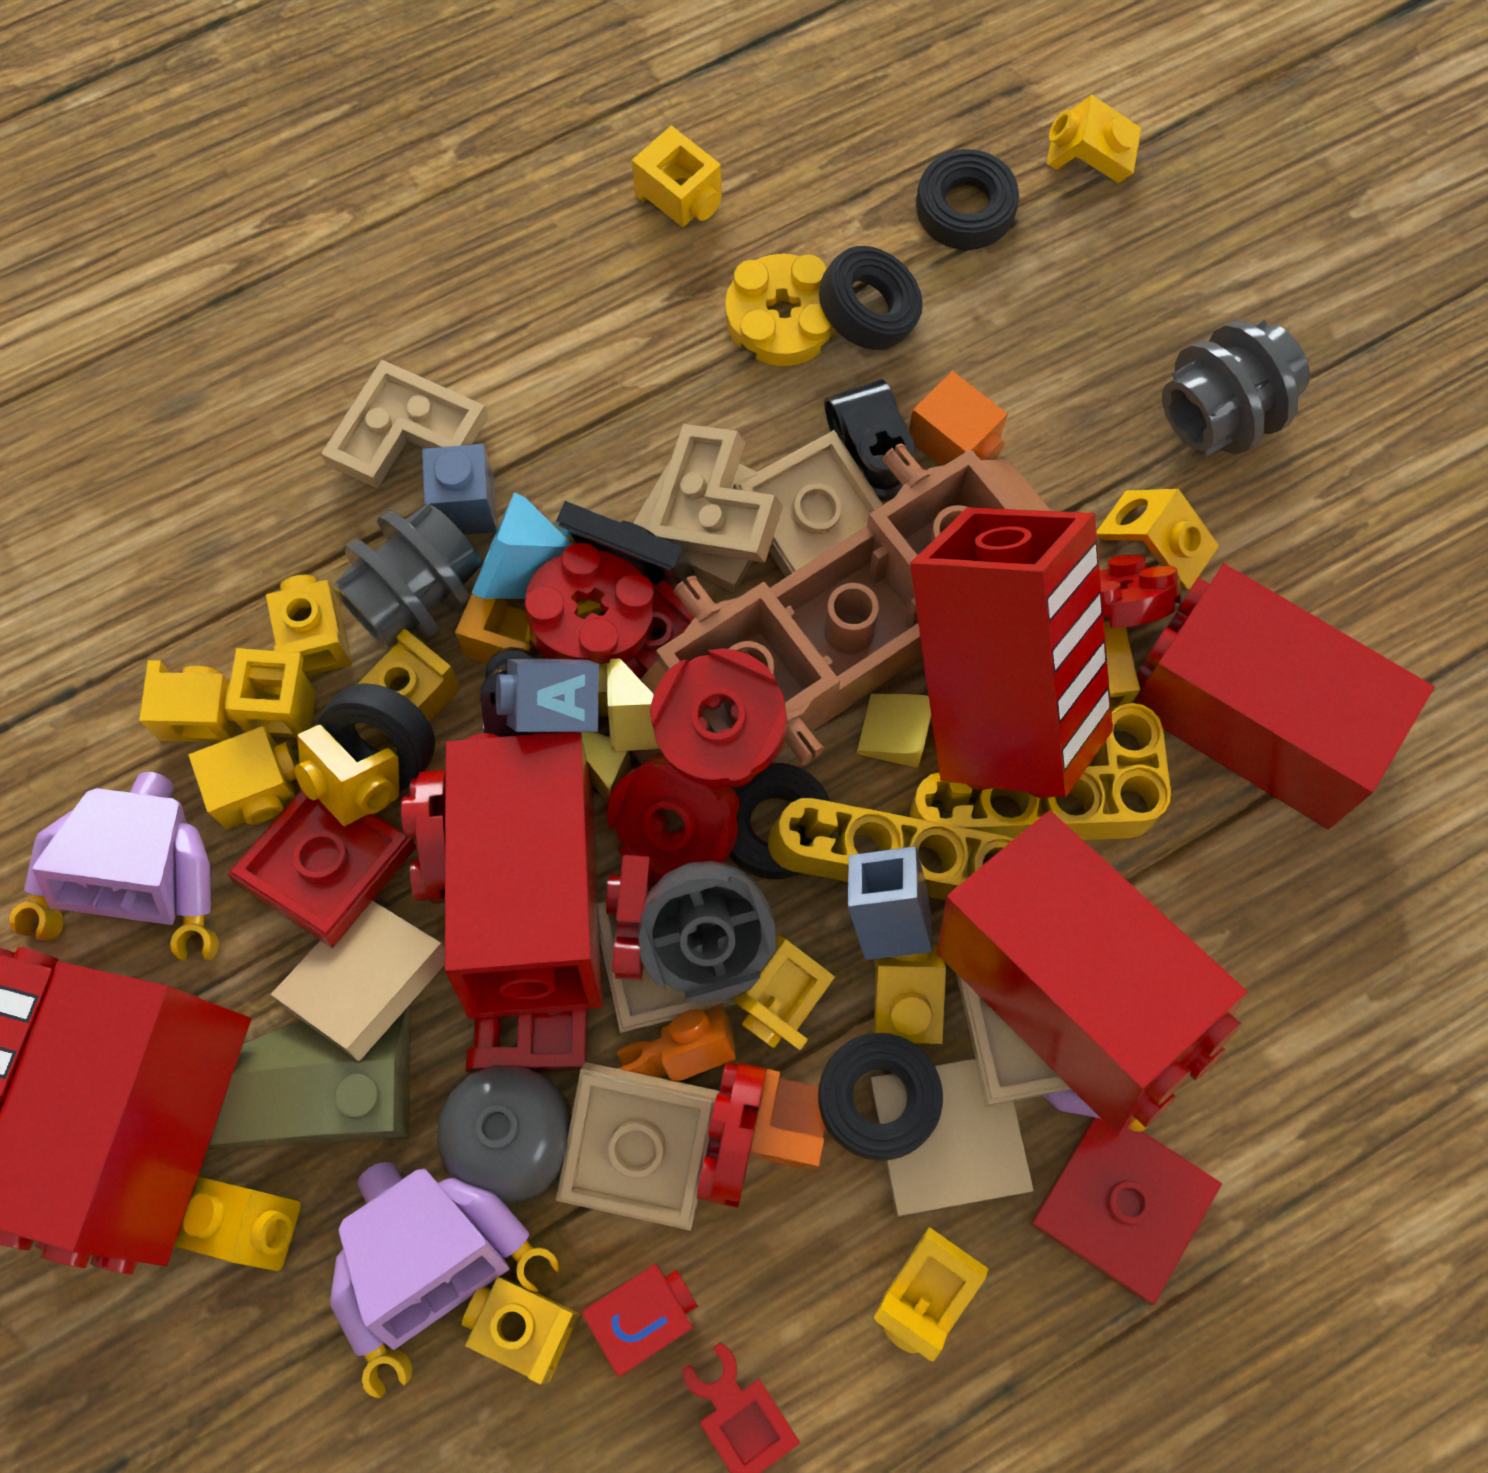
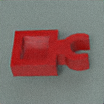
M623 855L621 875H610L608 879L606 914L616 915L617 923L612 972H615V979L642 981L644 964L640 956L638 923L648 893L652 889L654 874L650 857Z
M719 1342L713 1349L723 1363V1374L720 1379L713 1383L703 1382L690 1364L682 1369L683 1379L692 1393L701 1398L710 1399L716 1410L703 1418L699 1423L731 1473H761L798 1446L800 1441L760 1378L741 1390L735 1380L737 1375L735 1356L725 1344Z

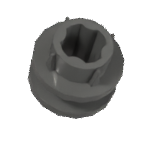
M1265 319L1254 325L1249 322L1233 320L1213 331L1209 341L1200 340L1180 351L1175 361V372L1172 374L1174 379L1166 383L1162 391V405L1165 416L1179 438L1192 449L1204 451L1205 456L1219 449L1235 455L1248 451L1258 444L1264 433L1272 434L1281 431L1289 426L1298 412V396L1309 385L1310 370L1307 362L1308 358H1306L1295 338L1279 325L1267 324Z
M427 503L407 519L387 509L377 519V523L387 540L374 551L361 540L353 538L349 541L343 550L352 566L336 580L332 588L354 618L386 648H389L398 641L396 636L404 628L409 632H414L419 638L428 642L439 632L429 612L442 601L450 609L462 613L470 599L464 584L483 564L465 535L436 507Z

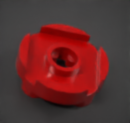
M576 543L568 546L562 555L554 557L543 564L535 572L527 586L525 619L529 626V635L534 646L547 659H586L599 665L610 662V659L618 658L624 663L628 662L644 647L652 629L653 585L633 564L609 552L598 551L594 546L587 543ZM582 601L597 602L601 604L600 609L605 614L599 616L591 613L585 619L578 617V603Z
M1122 555L1108 560V569L1100 570L1103 616L1109 617L1110 629L1131 627L1162 619L1175 612V602L1181 604L1180 578L1176 567H1146L1145 556Z
M733 649L708 650L709 655L696 657L689 662L686 658L675 664L659 682L650 708L655 741L669 765L683 777L707 786H744L751 782L756 774L765 770L782 748L788 726L784 695L769 668L755 657ZM722 702L730 703L732 705L731 716L736 721L735 725L731 729L723 728L719 733L709 732L708 721L701 717L706 708L717 710Z
M657 753L646 762L633 768L617 783L608 802L607 819L610 830L616 826L617 835L623 844L618 849L621 856L650 857L654 873L653 882L658 883L665 874L687 863L705 861L724 863L730 856L737 840L738 822L736 814L739 811L740 804L737 794L730 786L715 787L693 782L676 772L662 753ZM660 808L666 811L671 809L677 812L683 819L685 828L681 827L675 834L667 830L668 819L660 814Z
M446 769L420 772L417 778L411 779L410 796L403 797L401 801V817L405 837H416L419 861H412L410 867L412 894L415 901L430 900L432 904L445 903Z
M725 1063L719 1094L716 1096L708 1133V1137L711 1138L708 1153L703 1162L696 1199L739 1208L767 1068L745 1063Z

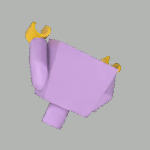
M142 772L137 776L129 793L98 788L86 792L74 810H71L39 832L34 841L24 891L30 893L29 901L20 903L13 908L9 915L11 929L16 934L28 936L33 929L34 919L39 915L36 938L39 941L51 942L58 938L63 930L64 920L59 910L173 925L176 915L183 916V926L174 932L170 941L172 953L177 959L186 961L187 941L190 936L199 933L204 941L202 949L204 960H213L218 953L219 940L214 931L204 927V915L211 913L210 863L200 832L197 828L187 824L181 803L171 798L174 793L173 783L161 774Z
M382 1162L368 1168L359 1177L357 1186L366 1204L343 1219L338 1231L343 1250L336 1257L330 1306L355 1355H364L368 1362L362 1376L364 1390L370 1396L381 1398L386 1393V1389L378 1377V1365L384 1363L394 1367L399 1381L405 1386L412 1375V1364L407 1354L396 1348L474 1295L476 1290L484 1288L497 1279V1277L507 1272L510 1268L503 1258L511 1255L517 1262L516 1275L519 1282L524 1288L534 1292L539 1290L524 1276V1266L528 1259L537 1255L544 1256L557 1273L559 1271L558 1261L546 1248L532 1247L528 1243L529 1231L492 1191L465 1183L455 1177L438 1183L426 1169L416 1170L402 1179L393 1163ZM383 1343L387 1344L390 1348L386 1349Z

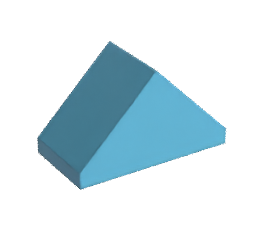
M514 492L490 544L472 594L483 599H525L527 586L535 572L547 561L562 555L564 550L572 545V543L525 497Z

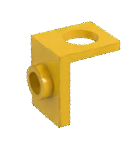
M1179 489L1127 490L1097 530V536L1100 540L1143 541L1161 566L1177 568L1180 578V589L1189 590L1219 547L1214 537ZM1142 505H1148L1145 512L1137 520L1127 525H1120L1122 519L1131 510Z

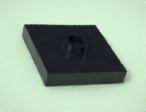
M564 501L556 522L572 544L587 543L594 546L598 551L609 552L627 560L643 576L648 578L654 586L664 579L675 589L681 581L687 586L686 578L696 576L683 547L656 537L652 532L637 524L623 520L618 522Z

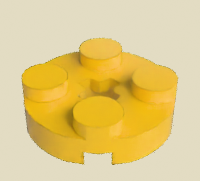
M774 254L756 260H747L738 265L734 271V280L727 290L725 302L726 324L732 340L740 348L742 343L748 350L755 352L757 360L774 366L798 365L810 361L820 354L821 346L828 342L831 336L833 339L837 332L825 317L819 300V285L826 271L824 262L819 257L810 254L801 256ZM781 301L789 302L796 306L791 309L790 317L779 318L777 310H768V308Z

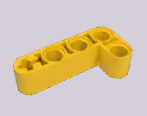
M1128 703L1120 705L1111 711L1112 733L1093 758L1094 766L1086 768L1069 792V794L1078 798L1084 808V814L1069 815L1062 811L1057 805L1055 797L1038 798L1030 795L1028 792L998 788L974 789L967 784L940 781V774L938 772L925 778L919 785L910 809V817L1004 835L1015 839L1047 811L1051 810L1082 840L1128 839L1142 836L1152 828L1166 811L1171 797L1164 732L1161 721L1151 709L1141 704ZM1123 731L1133 735L1139 742L1140 750L1133 751L1121 747L1115 740L1113 732ZM1131 791L1139 794L1145 800L1148 811L1138 813L1128 809L1122 801L1121 792ZM996 796H1006L1013 799L1019 806L1021 815L1014 818L999 815L992 808L990 799ZM970 797L976 799L974 805H967ZM933 800L943 801L944 809L952 811L950 818H940L938 808L931 807Z
M801 798L791 802L772 826L768 836V849L772 858L785 869L848 882L849 855L858 854L853 841L855 835H864L871 838L877 844L879 851L914 846L917 847L918 851L919 847H927L939 855L943 868L942 873H934L927 870L921 864L930 898L946 900V896L983 866L984 859L990 860L1014 839L1004 835L825 800ZM796 825L805 827V837L813 840L809 846L800 844V834L792 831ZM834 830L838 831L835 839L829 838Z

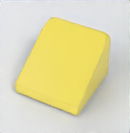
M620 658L610 659V664H607L611 747H615V751L659 749L655 741L650 715L653 698L652 692Z
M871 694L856 754L918 768L931 719L929 696L919 694Z
M581 732L592 785L608 804L611 793L617 783L632 770L630 751H615V747H611V738L597 732Z

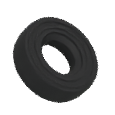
M973 149L951 151L932 161L925 169L919 181L916 196L918 218L925 231L936 241L946 246L963 250L983 248L1002 238L1014 221L1019 203L1017 180L1010 168L999 158ZM957 185H972L985 192L989 204L980 213L962 214L954 211L948 205L945 196L951 188Z
M855 246L840 253L824 272L819 285L820 305L829 323L845 339L866 349L885 350L899 344L915 328L922 313V295L912 273L893 255L875 247ZM855 282H864L878 290L888 304V313L882 315L866 308L856 297L853 291V284Z
M367 683L348 686L330 700L320 715L317 725L321 724L356 762L364 760L380 752V750L373 748L360 737L355 729V724H369L386 733L397 747L395 754L398 756L399 791L410 787L411 779L417 778L420 772L425 771L432 760L435 751V736L429 721L414 703L392 689Z
M771 763L765 770L756 774L748 784L731 787L738 796L740 807L736 814L738 835L730 858L742 869L755 876L766 879H785L801 873L781 867L772 858L768 849V843L761 840L751 827L750 819L753 810L758 804L771 798L784 799L790 803L801 798H814L830 801V798L821 783L804 769L786 763ZM801 825L798 831L800 834V844L809 846L813 840L805 837V827Z
M872 1033L848 1041L831 1056L821 1075L818 1089V1105L826 1129L840 1146L861 1158L887 1161L910 1154L930 1137L941 1116L943 1089L936 1067L927 1054L917 1045L897 1035ZM869 1071H889L895 1074L905 1086L907 1092L905 1110L899 1118L890 1123L878 1124L868 1121L855 1107L853 1100L854 1086L858 1079Z

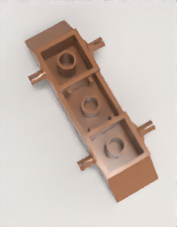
M898 444L895 447V451L891 448L882 459V462L887 465L903 485L895 498L871 512L868 517L867 526L769 588L765 582H762L739 598L715 604L698 582L696 576L686 578L687 586L681 581L675 587L673 593L681 600L694 619L684 633L656 650L657 661L640 681L654 695L659 682L666 672L686 658L689 662L696 657L709 655L708 650L721 648L741 651L755 657L769 668L784 695L788 726L785 741L779 753L790 747L800 760V764L806 765L811 762V756L815 760L825 749L812 734V731L923 658L910 562L967 507L1051 510L1008 459L980 460L970 449L946 465L923 470L907 451L905 445ZM722 702L717 710L709 708L704 710L701 717L708 721L709 732L719 733L723 728L731 729L735 725L736 721L731 716L732 705L730 703ZM660 749L630 751L639 764L646 762L657 753H662ZM672 810L679 820L682 819L677 812Z

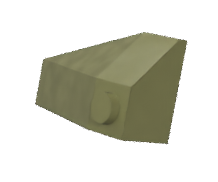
M411 1004L359 1062L303 1021L243 1043L207 1150L409 1139Z

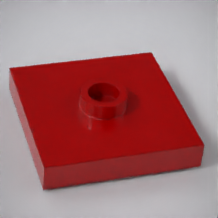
M301 790L227 874L235 885L333 948L413 853L416 845L412 837L406 838L404 832L375 814H368L343 826L319 799L311 800Z
M1092 1117L1029 1224L1148 1305H1155L1223 1183L1143 1131L1135 1132L1126 1128L1118 1136L1101 1118Z

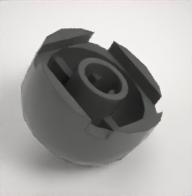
M716 861L687 863L665 874L648 893L638 923L641 961L653 981L665 990L667 984L674 990L685 992L687 1000L698 1003L725 1001L751 989L761 978L760 971L767 964L769 957L773 958L777 947L773 911L757 882L739 868Z
M493 1065L469 1075L449 1094L439 1116L437 1147L445 1171L451 1178L455 1177L465 1183L492 1191L505 1205L518 1204L544 1195L561 1176L572 1118V1111L567 1098L547 1076L522 1066Z

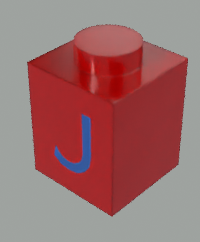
M654 1264L581 1313L617 1377H620L695 1328L687 1314L699 1306L677 1269L665 1276L659 1265Z

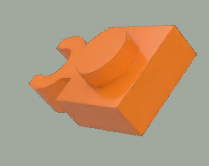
M720 1004L705 1011L702 1009L686 1011L674 1018L669 1025L660 1028L661 1038L651 1042H634L619 1049L617 1056L622 1067L617 1069L658 1078L668 1075L671 1081L679 1082L735 1060L732 1024L723 1005Z

